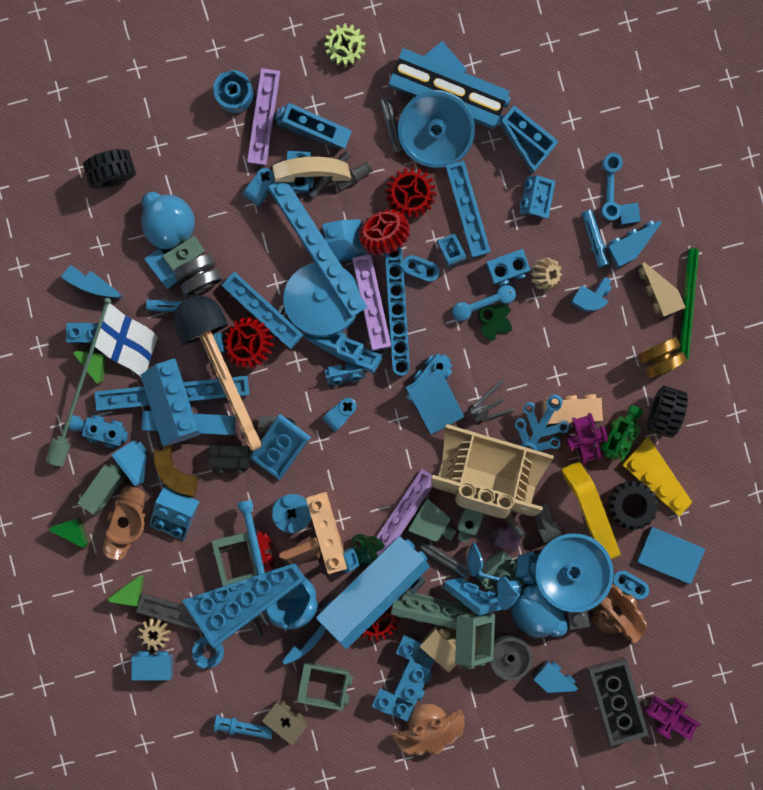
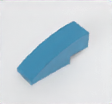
M70 265L61 276L70 284L94 295L112 299H122L124 297L92 271L85 276L78 269Z

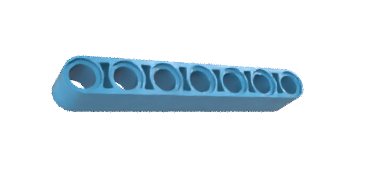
M398 247L399 255L396 258H392L388 253H385L392 369L397 376H405L410 370L403 255L402 248ZM391 268H398L400 275L397 277L391 276L389 273ZM397 286L401 289L402 292L399 296L391 294L393 287ZM399 305L402 307L403 312L400 315H395L392 312V308ZM400 324L404 327V332L396 334L393 331V327ZM398 343H402L405 346V351L401 354L397 353L394 349ZM399 362L406 364L407 369L403 373H399L395 368Z

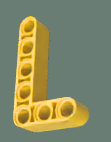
M579 461L562 468L561 471L564 479L578 500L591 537L605 548L611 560L621 556L591 477Z

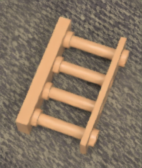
M327 491L306 498L328 574L347 569L342 553L344 549Z

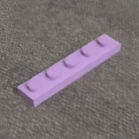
M261 68L247 160L248 164L267 166L281 74L277 70Z
M369 254L354 257L352 261L359 292L368 306L363 311L372 351L391 348L372 256Z
M421 469L377 535V538L385 545L383 549L377 551L378 556L402 534L432 489V475L424 469Z

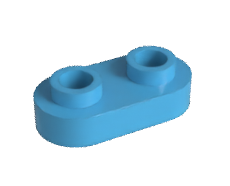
M414 255L407 256L403 261V270L408 275L426 282H433L439 276V268L433 262ZM413 262L415 263L416 267L414 269H410L408 267V264ZM428 269H431L433 271L432 276H428L426 274V271Z
M618 571L614 574L612 584L620 588L624 594H630L636 600H641L648 596L649 587L643 580L627 571ZM620 577L624 580L623 584L618 582ZM636 587L640 588L639 594L635 592Z

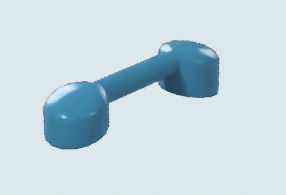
M617 153L608 154L601 164L603 171L607 173L606 204L601 208V216L607 221H614L621 215L620 206L614 202V173L619 171L623 164L621 156Z
M503 285L498 289L497 294L469 305L465 302L455 304L452 315L457 321H466L469 319L472 311L499 301L505 305L511 304L515 300L516 292L512 286Z

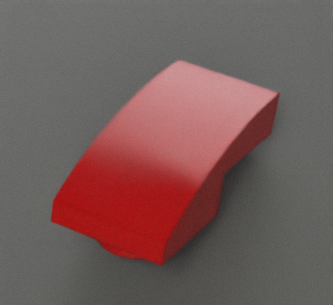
M261 530L257 532V540L264 570L267 572L273 569L274 566L272 564L275 562L271 554H266L265 550L271 547L269 544L272 542L267 532L263 533Z

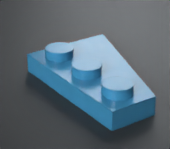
M462 578L444 581L443 588L470 608L475 614L480 616L501 610L495 593L490 591L482 592L478 590L479 586Z

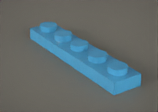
M460 161L447 165L445 168L471 256L474 258L488 254L491 251L465 162Z
M235 271L222 284L233 297L259 321L263 322L290 349L304 336Z

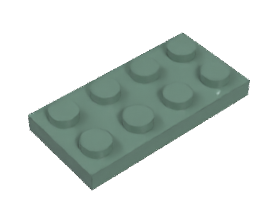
M405 591L393 603L391 614L399 618H410L417 622H427L438 627L444 626L456 630L457 616L469 614L470 608L462 603L418 593L412 595L409 591Z

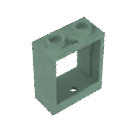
M117 464L104 465L77 504L93 515L101 513L127 475L123 473V470Z
M248 532L211 541L223 586L257 576ZM246 541L254 573L227 579L220 547Z
M473 612L457 616L455 664L463 665V668L473 669L476 665L484 666L486 662L493 661L495 614L487 613L479 616ZM475 633H476V652H475Z
M305 661L297 702L343 711V707L348 706L350 695L346 694L347 686L351 687L353 675H350V669ZM311 669L344 675L339 702L306 696Z

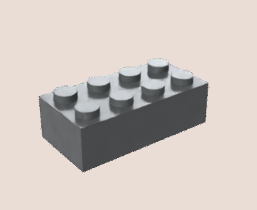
M624 657L586 667L608 743L614 746L649 736L627 660Z

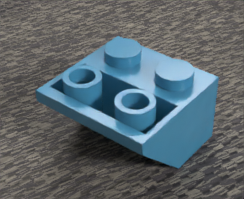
M164 486L155 502L149 526L175 538L185 540L200 501Z

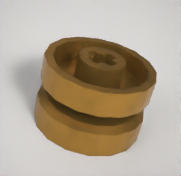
M677 337L637 354L641 363L645 364L652 360L654 361L653 364L645 368L648 379L666 374L687 362L684 352H678L673 355L670 353L680 347Z

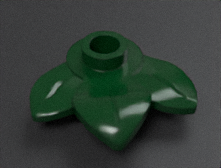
M497 304L494 307L485 306L478 311V320L482 323L481 331L487 339L494 341L497 332L507 333L512 331L511 323L506 317L511 311L508 306ZM485 312L490 313L489 319L484 318L483 314Z
M356 534L351 539V546L355 549L359 566H363L365 563L370 565L378 558L377 551L385 547L383 542L375 536L367 537L364 534Z

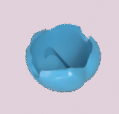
M148 192L142 197V231L153 246L169 250L192 236L195 228V217L192 209L183 199L174 195H160L157 192Z
M309 579L305 580L265 610L263 614H266L271 623L279 628L297 629L306 625L314 617L318 608L316 590L313 583Z
M536 582L528 584L516 602L511 606V615L514 623L522 632L529 636L539 638L549 635L561 637L568 630L565 611L549 604L539 592Z

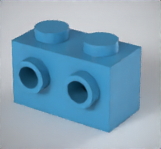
M137 651V654L132 656V680H171L173 678V654H168V651H156V654H149V651Z

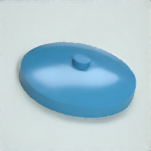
M441 90L427 91L415 96L403 109L398 123L399 140L407 155L417 163L432 168L446 167L461 160L469 151L475 135L474 118L466 103L456 95Z
M315 263L300 268L291 276L286 284L283 296L286 315L299 331L314 337L336 335L347 329L357 316L349 317ZM345 270L346 274L348 275L353 285L359 292V288L355 279L347 270Z
M571 533L554 538L543 547L536 560L535 581L539 592L549 604L562 611L584 612L596 607L606 598L613 583V564L608 552L598 541L583 534Z

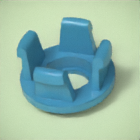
M205 636L199 638L192 648V656L197 663L196 665L203 669L215 667L224 656L222 644L215 648L216 652L212 658H205L202 655L203 646L210 644Z

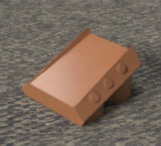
M315 537L280 552L279 557L286 565L295 563L300 565L316 557L320 559L321 548Z

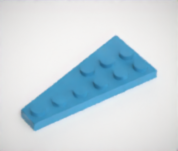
M295 563L184 599L182 602L211 646L216 648L307 579Z

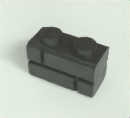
M210 445L209 468H213L214 472H225V469H233V473H245V469H249V446Z

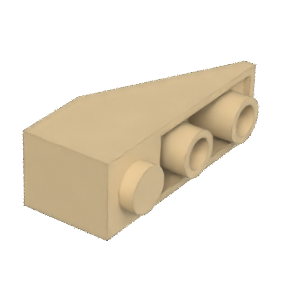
M645 262L639 265V276L647 284L645 289L647 295L652 297L654 301L653 309L656 315L662 318L685 308L679 291Z

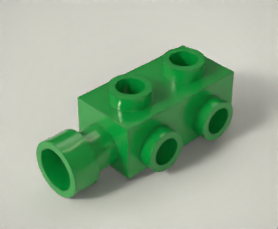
M630 404L625 418L619 416L618 420L616 419L612 422V430L609 436H607L608 442L602 441L603 447L601 450L605 452L604 456L613 461L615 458L621 461L624 460L641 430L636 421L638 418H641L644 411L635 405Z

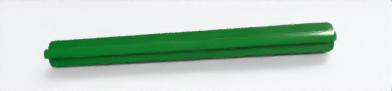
M697 248L688 249L683 298L685 308L682 309L680 347L678 351L684 352L687 361L690 354L699 249Z

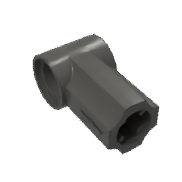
M260 415L258 432L266 433L277 417ZM285 417L297 426V423L293 418Z
M547 503L538 505L543 508L541 513L535 515L534 518L539 527L538 532L542 542L546 544L554 538L561 536V532L556 521L553 520Z

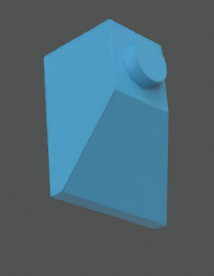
M361 219L339 220L322 224L325 240L339 263L350 261L354 257L367 255V251L362 247L359 239V229L362 227Z
M132 441L111 456L131 482L138 486L142 485L145 481L148 455L145 453L147 451L146 447L141 442Z

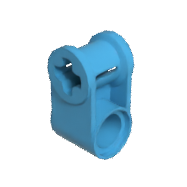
M268 168L260 169L245 189L243 196L257 206H260L268 195V186L275 183L273 172ZM263 175H265V176L268 175V176L270 177V180H269V181H267V180L264 181V179L262 178V176H263Z
M352 398L343 399L322 418L334 433L355 412L357 408L355 400ZM344 402H346V403L351 402V403L353 404V405L351 406V408H352L353 410H352V411H350V410H346V411H345V410L343 409V408L345 407V405H344L343 403H344Z

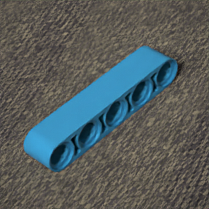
M152 411L142 412L141 430L158 431ZM194 414L200 433L235 435V416Z

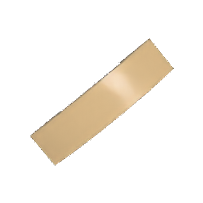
M301 157L282 161L272 166L275 183L294 182L295 177L331 176L332 181L351 180L348 163L333 158Z

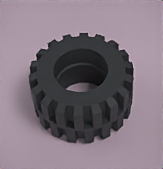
M125 149L104 151L89 157L83 162L89 187L101 189L116 186L129 181L136 175L130 151Z
M662 386L657 391L648 417L649 432L669 438H674L677 435L687 411L688 397L686 392L667 386Z
M626 481L612 489L611 495L608 496L609 503H607V508H609V516L612 517L613 522L617 523V525L626 529L637 530L645 528L646 525L649 526L652 523L651 520H655V513L659 509L657 507L658 499L655 498L656 494L651 491L649 486L641 482ZM630 494L638 495L643 503L641 512L635 517L627 516L622 509L623 500Z

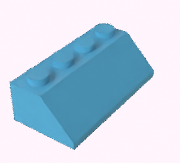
M175 358L158 363L142 373L141 378L163 447L199 436L200 432Z

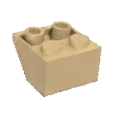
M434 625L423 639L420 648L447 672H450L457 665L455 664L456 631L453 628Z

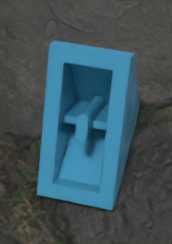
M455 234L437 240L447 268L466 261V255Z

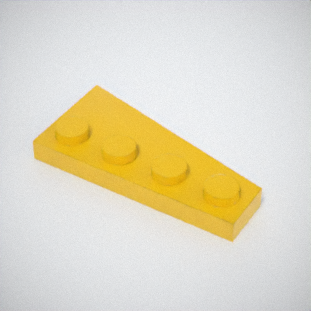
M647 436L622 463V466L641 483L649 486L651 491L655 492L656 497L680 517L692 501Z

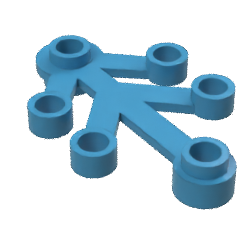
M553 394L549 396L546 401L547 409L539 424L534 412L536 409L535 404L527 402L524 405L523 411L527 414L533 435L530 439L526 431V419L518 418L515 422V428L519 431L523 442L520 446H530L536 451L560 447L561 439L558 436H552L550 441L537 443L540 437L559 432L566 433L570 428V423L566 420L560 421L558 425L546 427L554 411H558L563 404V400L559 395ZM552 399H557L559 403L554 404ZM526 406H531L533 410H527ZM518 422H523L524 426H519ZM565 424L567 429H562L560 425ZM552 440H557L558 444L554 445Z

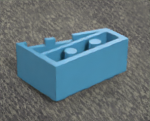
M513 106L501 121L500 126L533 175L559 141L516 106Z

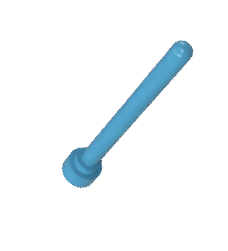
M252 500L239 502L237 506L238 510H241V514H244L257 575L265 573L251 514L253 511L252 507H254Z

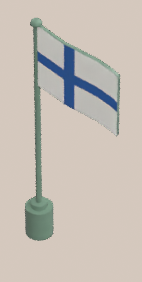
M110 298L104 299L105 305L62 436L52 438L45 459L46 462L52 465L62 467L65 464L71 443L68 442L65 436L95 347L110 359L133 370L140 377L142 373L147 371L158 338L157 335L145 325L124 315L111 304Z

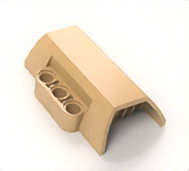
M446 424L443 460L439 476L432 475L431 483L436 489L456 494V503L467 509L498 518H506L509 516L510 511L527 516H535L540 514L543 508L531 504L535 487L551 464L554 456Z

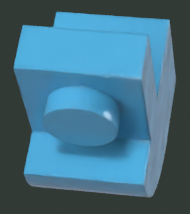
M604 277L595 292L583 285L580 286L570 304L585 312H594L601 309L608 303V300L602 296L606 297L612 287L609 286L611 280Z

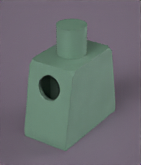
M427 498L408 528V531L435 542L439 540L441 535L451 541L456 533V530L447 526L451 518Z
M463 507L457 524V529L460 530L457 539L468 543L470 535L476 536L484 513Z

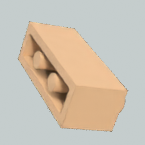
M596 394L585 395V399H577V395L565 396L566 400H563V404L558 411H554L548 424H557L562 420L572 423L573 417L577 419L587 416V413L592 414L594 421H603L602 398H596ZM552 399L554 404L559 403L557 399ZM542 401V415H544L547 409L546 401Z

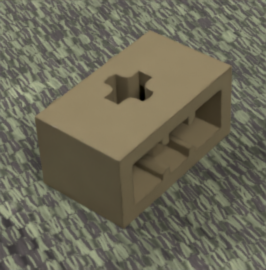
M277 700L263 717L262 722L293 745L306 729L308 723L305 722L306 718L300 713L295 714L291 711V706L288 703ZM288 717L290 719L289 723L283 724V719Z

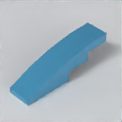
M342 332L330 337H314L307 334L303 336L304 339L324 351L373 374L382 360L381 354L365 349L364 344L348 339L346 334Z

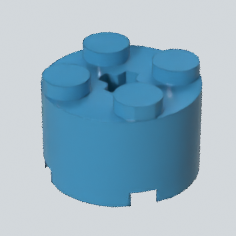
M231 70L221 73L216 78L213 85L214 96L223 110L239 114L251 105L254 96L253 88L244 73ZM235 89H236V90H237V93H236V94L233 93V94L231 95L230 91H231V90H232V91H235Z
M287 494L277 500L273 507L272 518L280 530L287 533H296L303 530L309 524L311 514L305 497L299 494ZM288 509H296L295 514L297 517L293 516L290 518Z

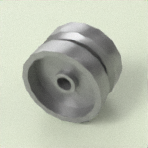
M212 254L192 259L173 271L178 281H185L181 285L184 296H191L205 291L223 280L220 271L212 269L216 264Z
M507 634L501 635L494 640L493 661L489 663L496 675L502 679L512 681L518 680L528 673L533 658L531 650L523 639L516 635ZM508 655H513V659L509 661Z

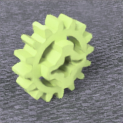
M344 23L343 28L336 25L337 30L331 29V36L326 35V40L329 41L325 43V48H329L326 54L331 55V61L336 59L337 65H340L341 62H344L345 67H347L348 62L354 65V59L360 61L361 57L359 54H365V50L362 48L366 47V43L361 42L365 39V36H359L360 29L354 31V25H351L350 28H347L346 23ZM338 36L337 43H334L333 45V41ZM342 39L348 44V50L345 46H342ZM358 45L356 52L353 54V48Z

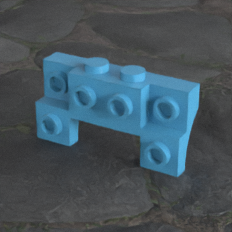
M403 635L396 654L407 658L408 662L394 694L379 688L372 704L373 708L389 715L392 714L405 721L408 720L417 700L421 701L425 691L422 690L424 684L430 682L433 674L430 671L434 659L420 648L422 642Z

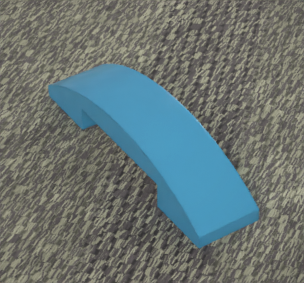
M332 599L328 602L324 609L333 601ZM320 625L302 649L295 644L282 662L288 664L305 655L320 640L326 629Z

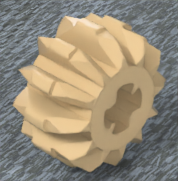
M544 258L537 260L536 265L532 266L533 273L531 275L533 279L531 282L535 283L536 288L549 291L557 288V284L561 283L559 278L563 274L560 273L562 267L558 265V261Z
M150 618L149 623L147 621L142 623L144 628H138V631L143 634L138 635L137 638L144 639L140 645L144 646L147 643L148 651L152 648V645L154 650L158 651L159 646L162 648L166 646L164 641H170V638L165 635L170 634L171 631L164 630L168 624L164 623L161 626V619H158L155 624L154 618ZM156 631L158 635L152 638L150 635Z

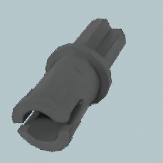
M365 162L354 170L350 169V181H336V184L340 190H343L354 182L358 183L359 179L372 173L373 170L369 163Z

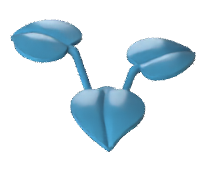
M473 542L467 555V566L470 574L498 581V597H496L498 598V604L502 610L509 609L521 594L522 587L520 581H509L506 577L499 578L482 573L483 560L475 542Z

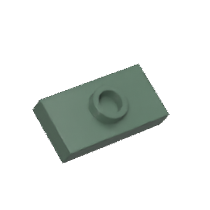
M194 235L163 255V259L173 272L180 265L204 254L205 250Z

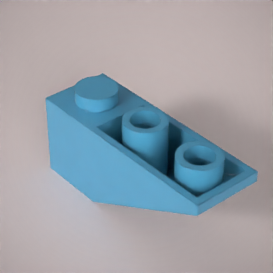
M652 220L643 225L644 229L640 231L634 229L626 233V238L621 240L618 237L609 242L610 246L606 250L616 269L638 257L660 226L661 221L655 223Z

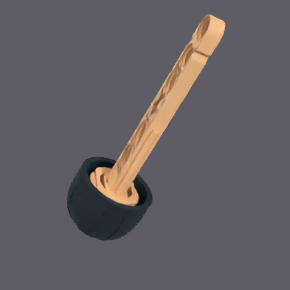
M205 296L189 297L180 303L174 314V327L182 345H187L201 339L250 450H257L261 448V442L212 335L227 327V320L220 306L211 298Z

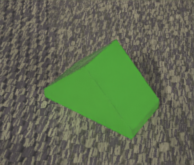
M75 351L73 354L84 367L89 352ZM93 353L87 372L96 384H101L104 380L107 356Z
M138 576L108 598L109 602L138 606L142 594L144 576Z

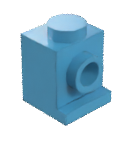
M529 552L518 555L516 577L523 580L526 584H534L536 582L535 564L538 554Z

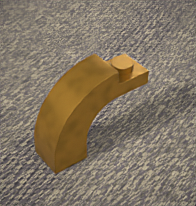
M174 444L163 447V450H155L154 463L161 480L178 493L195 496L199 477L184 474L175 467L172 459Z

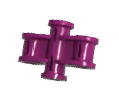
M587 413V416L577 419L573 417L572 424L575 436H566L570 453L574 452V449H578L583 465L595 459L602 460L598 442H608L604 426L602 425L596 429L591 413Z
M653 695L651 703L647 709H644V712L661 722L655 730L668 739L671 738V732L675 730L692 741L693 733L701 724L683 713L686 708H689V705L677 697H674L673 704L669 705Z

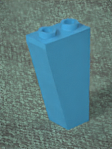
M291 103L282 106L280 109L278 108L274 116L276 126L339 150L346 148L352 132L350 129Z

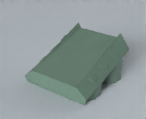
M504 550L497 551L494 556L483 564L481 571L484 574L499 578L506 577L509 581L519 580L522 588L526 585L523 580L516 577L517 565ZM477 575L476 577L485 588L495 593V597H498V581Z

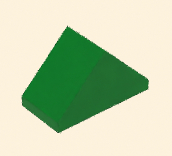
M81 518L53 526L49 530L82 548L87 547L89 544Z

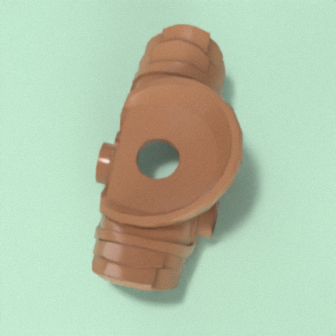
M133 486L124 487L114 507V511L109 512L107 517L109 527L107 528L104 540L103 553L110 559H123L133 542H137L144 531V521L147 514L144 512L146 495L139 488ZM120 517L128 519L129 524L126 528L119 527L118 519Z
M612 584L606 598L599 605L592 608L591 618L596 629L608 635L623 633L632 644L638 642L647 628V622L643 614L637 609L636 599L630 594H623L621 589ZM614 606L621 608L622 613L620 616L612 610Z
M434 704L419 705L411 711L407 720L408 731L393 733V739L398 748L407 755H422L426 752L431 755H438L443 751L445 745H451L457 738L462 736L465 725L464 714L459 709L447 716L443 709Z

